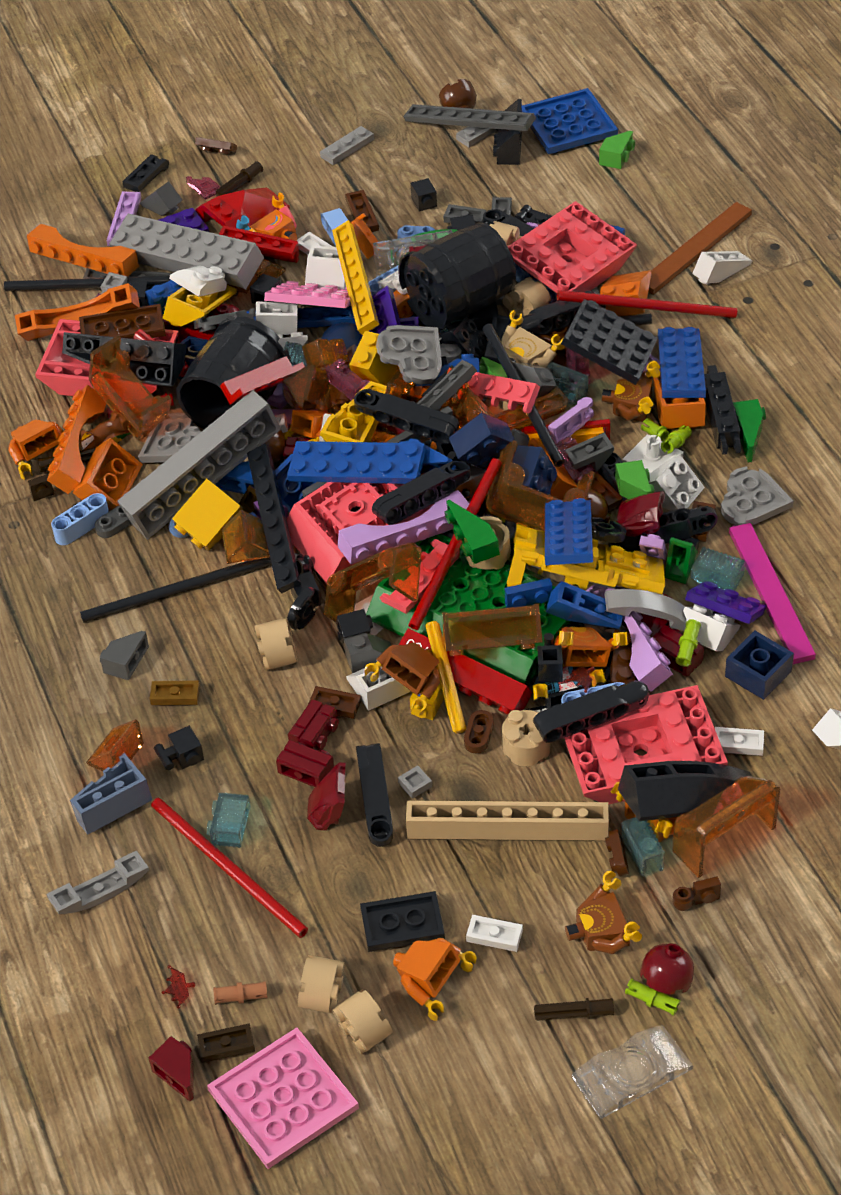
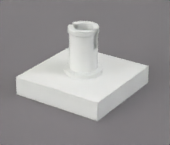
M647 434L622 461L642 460L644 468H648L650 474L676 454H680L683 458V451L675 448L672 453H664L661 449L662 441L660 437Z

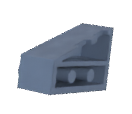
M125 753L119 757L120 761L114 767H107L103 771L104 775L97 782L91 781L70 800L76 820L87 835L152 801L146 778Z

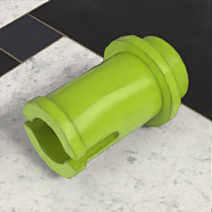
M650 418L643 421L648 426L646 427L642 424L641 430L650 435L659 436L662 442L667 439L669 432L665 426H659Z

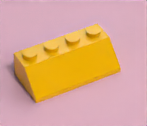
M227 285L225 291L198 297L182 287L168 296L163 319L169 321L173 326L181 327L208 314L236 294L237 289Z

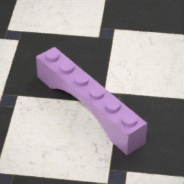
M457 490L435 502L427 512L410 521L385 526L356 524L341 529L338 533V548L350 564L364 561L368 558L452 530L454 526L452 523L448 524L444 511L447 510L446 500H451L464 509H467L469 503Z
M594 584L586 591L605 598L606 591L615 589ZM615 586V589H625L621 586ZM632 611L628 617L623 616L622 619L629 629L632 641V655L629 666L638 681L644 682L648 686L649 691H653L673 675L668 666L671 663L665 654L659 652L661 646L653 637H650L652 633L650 628L640 621L643 618L642 615Z

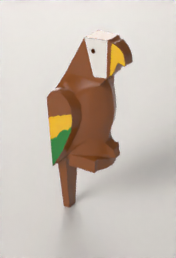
M113 411L108 421L100 423L90 431L82 430L80 432L79 447L83 450L98 447L109 438L118 443L131 433L129 430L142 421L144 416L140 414L127 421L122 414Z

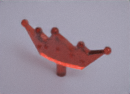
M592 666L588 670L585 667L573 669L572 673H570L571 677L566 679V682H578L576 686H584V692L587 693L593 680L589 674L595 668Z
M168 965L172 976L166 980L171 981L172 984L161 993L175 995L174 998H171V1001H179V1005H177L179 1009L180 1005L189 997L188 988L195 987V982L186 983L184 973Z

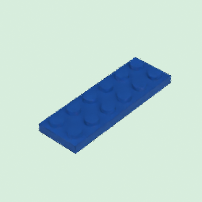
M672 327L658 329L662 398H706L699 328L686 327L684 329H674Z
M296 441L287 477L289 481L406 484L420 476L426 447L424 443Z
M577 498L569 502L552 500L549 503H545V565L592 563L591 500Z

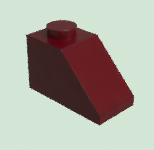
M170 1036L148 1057L151 1070L188 1101H191L194 1098L192 1050L186 1042L182 1040L179 1042Z

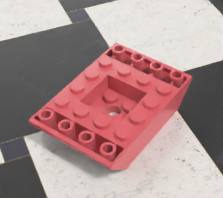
M575 201L507 247L517 266L557 294L558 290L573 292L593 290L621 269L635 250L637 244Z
M327 482L293 505L286 519L292 545L303 557L305 555L310 557L313 569L328 586H331L371 559L368 558L364 561L350 564L338 548L339 530L356 524L388 525L373 514V503L379 497L404 484ZM434 504L429 505L428 507L416 512L415 514L403 519L402 521L396 524L407 522L421 516L422 514L427 512ZM354 507H361L360 510L356 512L351 511V509Z
M698 685L649 695L647 703L642 708L564 738L584 797L598 802H608V805L619 802L616 799L617 794H612L611 790L616 782H620L624 765L664 761H699L722 765L728 764ZM638 749L645 750L647 754L639 756L635 754V751Z

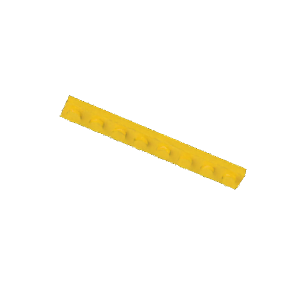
M348 220L333 229L332 232L357 330L363 335L365 331H371L378 326L379 321L352 223Z

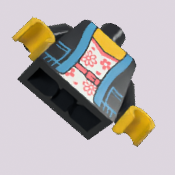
M563 664V682L539 683L537 676L532 692L534 700L544 697L546 709L560 705L562 696L565 693L591 688V685L595 687L597 683H605L606 680L602 669L590 672L584 667L564 666Z

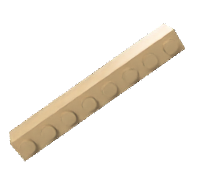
M407 801V839L605 841V837H608L609 828L608 802Z

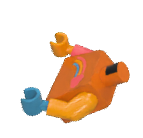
M280 192L278 193L279 200H276L274 196L272 197V205L280 210H274L250 227L248 226L249 218L245 215L241 217V221L238 219L236 223V228L297 241L295 230L297 225L294 216L289 208L284 206V195Z

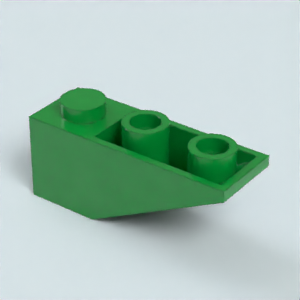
M446 500L447 510L444 511L448 524H453L456 539L462 541V549L465 556H470L473 564H477L500 555L499 541L490 524L453 501Z

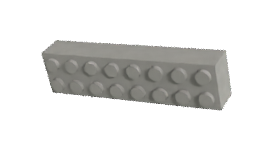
M129 213L109 243L110 247L123 246L136 250L139 264L172 272L197 266H204L206 268L212 266L219 267L225 274L224 280L227 284L241 287L245 290L264 259L256 243Z
M252 390L167 461L158 466L156 470L141 480L134 488L125 493L118 500V503L131 524L148 540L171 521L172 517L175 516L206 478L213 484L217 483L247 458V452L263 445L280 431L281 428L269 404Z

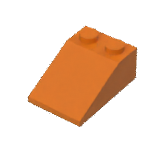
M651 270L611 276L601 286L600 294L647 299ZM608 305L605 308L606 310L613 311L617 316L645 313V309Z
M661 375L657 378L652 377L661 426H665L669 430L680 428L683 425L690 428L705 426L706 403L704 398H662Z

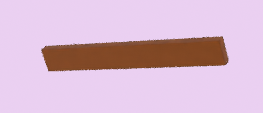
M738 202L731 205L651 270L648 292L653 295L695 262L700 257L701 252H707L750 217L752 209Z

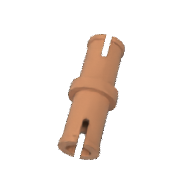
M266 981L243 985L242 982H237V985L213 987L215 1005L235 1001L241 1004L244 1003V1000L267 998Z

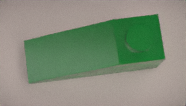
M758 399L733 402L740 428V443L748 463L753 460L762 431L763 420L766 419L765 409L760 406Z

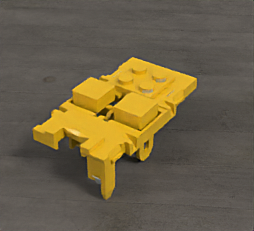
M516 525L513 541L515 544L514 556L507 579V587L521 584L526 564L538 568L537 574L542 575L543 571H548L550 574L552 572L565 577L564 582L571 585L576 584L585 591L587 590L588 583L612 589H615V586L663 594L665 587L663 559L647 556V554L641 551L627 552L619 546L613 545L610 548L606 544H598V540L592 538V563L545 565V531Z

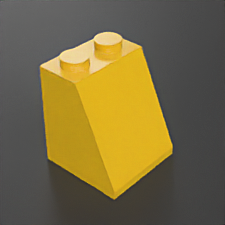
M365 331L349 364L357 390H361L372 381L391 387L390 395L399 397L406 383L403 380L399 366L390 363L385 364L380 360V355L376 349V341L379 334Z
M206 478L172 520L176 524L174 528L183 536L187 533L193 538L191 542L200 550L204 547L209 551L231 530V521L239 517L243 518L245 513L238 503Z

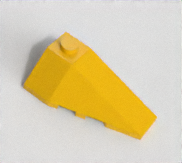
M372 381L361 389H371L383 394H390L391 387ZM353 399L348 404H343L341 410L335 415L332 414L327 418L320 436L326 442H370L379 421L370 415L359 412L354 406Z

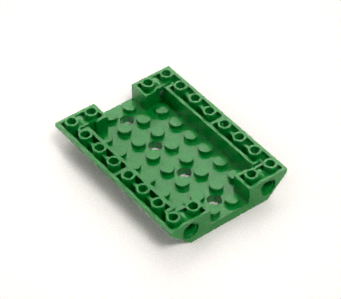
M438 534L417 541L402 558L400 564L393 567L377 585L366 615L371 616L372 622L402 637L408 628L411 629L408 624L420 600L405 614L383 603L380 600V596L383 593L391 595L396 590L392 586L395 580L403 582L409 576L406 573V569L409 566L416 568L422 562L419 555L422 552L429 554L434 549L431 545L434 539L449 545L452 538ZM461 544L459 548L460 557L449 568L419 630L413 631L428 637L426 624L431 621H437L440 625L446 647L528 686L538 674L537 646H544V635L552 633L555 641L562 628L568 625L577 626V622L567 621L547 613L548 601L507 610L506 605L502 607L494 606V604L499 603L505 604V588L507 587V579L512 562L507 560L501 569L473 568L468 564ZM525 568L521 584L547 578ZM551 580L553 590L559 583ZM461 585H465V586H466L465 588H462V589H458V588L455 587V586H461ZM540 621L544 623L543 625H540V626H537V625H534V624H533V623H537V622H540Z

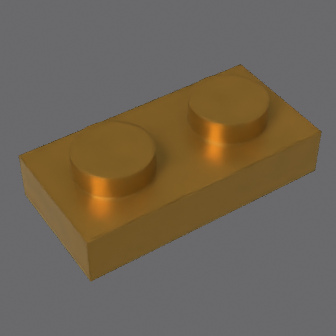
M199 680L152 681L150 704L198 705Z

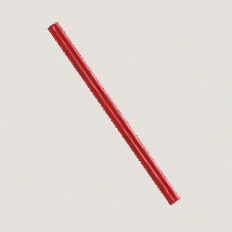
M558 290L557 301L582 303L585 299L595 301L598 305L736 318L738 312L737 308L563 290Z
M496 458L491 460L466 509L474 515H477L502 465L500 460ZM453 535L408 624L413 630H419L462 544V541L457 540L455 535Z
M158 797L153 800L151 807L294 934L299 938L307 934L308 928L161 798Z

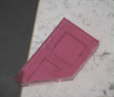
M191 176L186 177V183L205 200L216 194L215 191L220 187L209 177H202V179H192Z

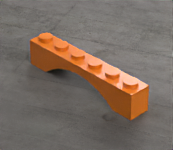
M44 224L38 225L27 234L29 250L32 253L108 274L111 272L127 277L139 267L137 253L134 249L123 246L88 247L78 245L63 238L57 228Z
M127 283L109 288L98 297L80 304L56 309L31 310L15 315L17 333L25 340L30 341L53 334L60 319L79 321L81 316L140 307L138 292Z
M88 384L82 390H77L72 398L74 403L67 412L69 417L63 424L64 432L58 438L59 446L53 453L55 458L48 467L49 475L47 481L67 494L80 484L85 470L79 451L80 430L82 426L93 423L104 412L108 400L107 397Z

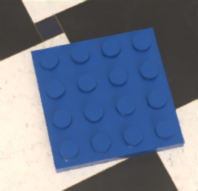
M589 88L522 105V112L534 113L536 119L530 128L548 154L590 144L618 134V128Z

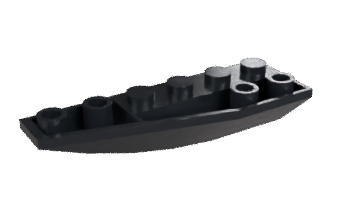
M64 332L62 353L133 382L173 386L185 366L186 344Z
M664 761L624 765L618 791L639 821L686 816L758 792L761 786L749 771L732 766L699 761Z

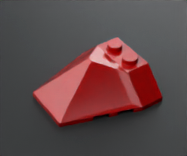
M265 187L217 196L200 205L195 211L203 222L214 219L222 227L224 225L236 228L237 220L241 221L243 215L249 218L248 226L250 227L269 213L280 209L272 205V197L274 196L276 200H279L278 196ZM284 201V202H283L284 206H287V207L290 209V205H288V204Z

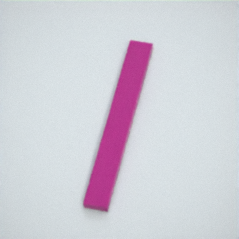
M747 523L729 527V534L763 604L766 605V611L784 648L794 653L793 664L815 660L816 654L752 524Z

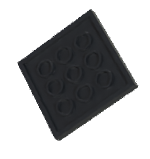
M584 299L561 344L636 385L658 338L651 332L644 331L635 326L633 322L617 316L613 311L604 309L595 301Z

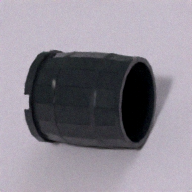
M481 222L446 235L417 252L411 251L400 258L398 265L399 282L402 289H407L410 297L407 303L410 309L426 327H438L440 330L450 325L451 322L460 320L494 303L497 299L512 292L516 284V268L505 241L494 228Z
M237 316L235 320H229L228 318L223 320L217 327L214 336L208 340L191 363L184 378H182L176 388L177 401L183 412L194 424L203 430L206 429L237 403L235 402L230 405L220 387L223 382L286 356L291 363L288 349L285 348L284 350L278 342L280 337L263 323L245 316ZM277 385L257 394L267 402Z

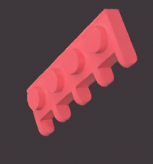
M476 372L469 382L463 384L459 393V399L465 401L468 394L475 395L474 402L480 404L483 397L491 398V406L497 407L500 400L508 402L507 407L509 410H515L517 404L524 405L523 412L529 414L535 403L540 386L536 383Z
M434 539L431 542L434 549L429 554L422 552L419 555L422 562L416 568L409 566L406 569V573L409 576L403 582L395 580L392 586L396 590L391 595L383 593L380 596V600L407 614L422 598L448 545ZM458 550L451 566L460 557V550Z

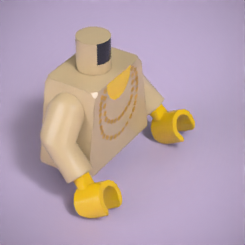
M515 310L511 311L509 315L511 324L510 326L507 325L501 341L511 361L547 368L557 355L556 351L565 348L561 344L562 340L557 343L560 336L558 334L552 336V346L521 327L516 329V326L523 322V316L521 313L518 319H513L516 312Z

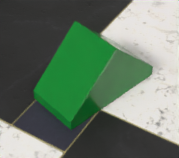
M671 537L665 578L683 584L687 583L698 553L694 544Z

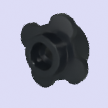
M301 554L297 555L296 563L299 574L311 571L313 575V563L308 555L304 557Z

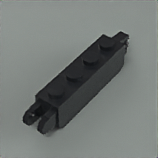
M716 365L707 366V374H704L706 398L704 400L716 448H720L722 455L727 454L728 447H734L735 453H741L740 428L725 372H718Z

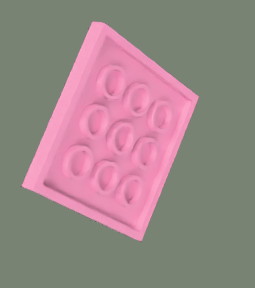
M286 281V283L272 287L271 290L265 292L264 301L337 308L351 306L347 287L341 290L337 289L338 286L326 285L325 287L318 288L316 283H306V285L300 286L295 281Z
M298 1028L290 1031L207 1085L210 1094L267 1169L359 1109V1104Z

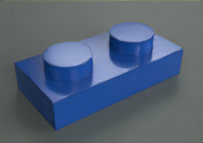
M550 578L506 587L505 605L507 610L549 601L552 591Z

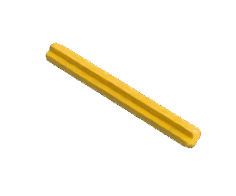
M431 621L426 624V630L433 656L439 660L437 669L439 670L440 684L452 731L457 734L466 731V725L440 625L437 621Z

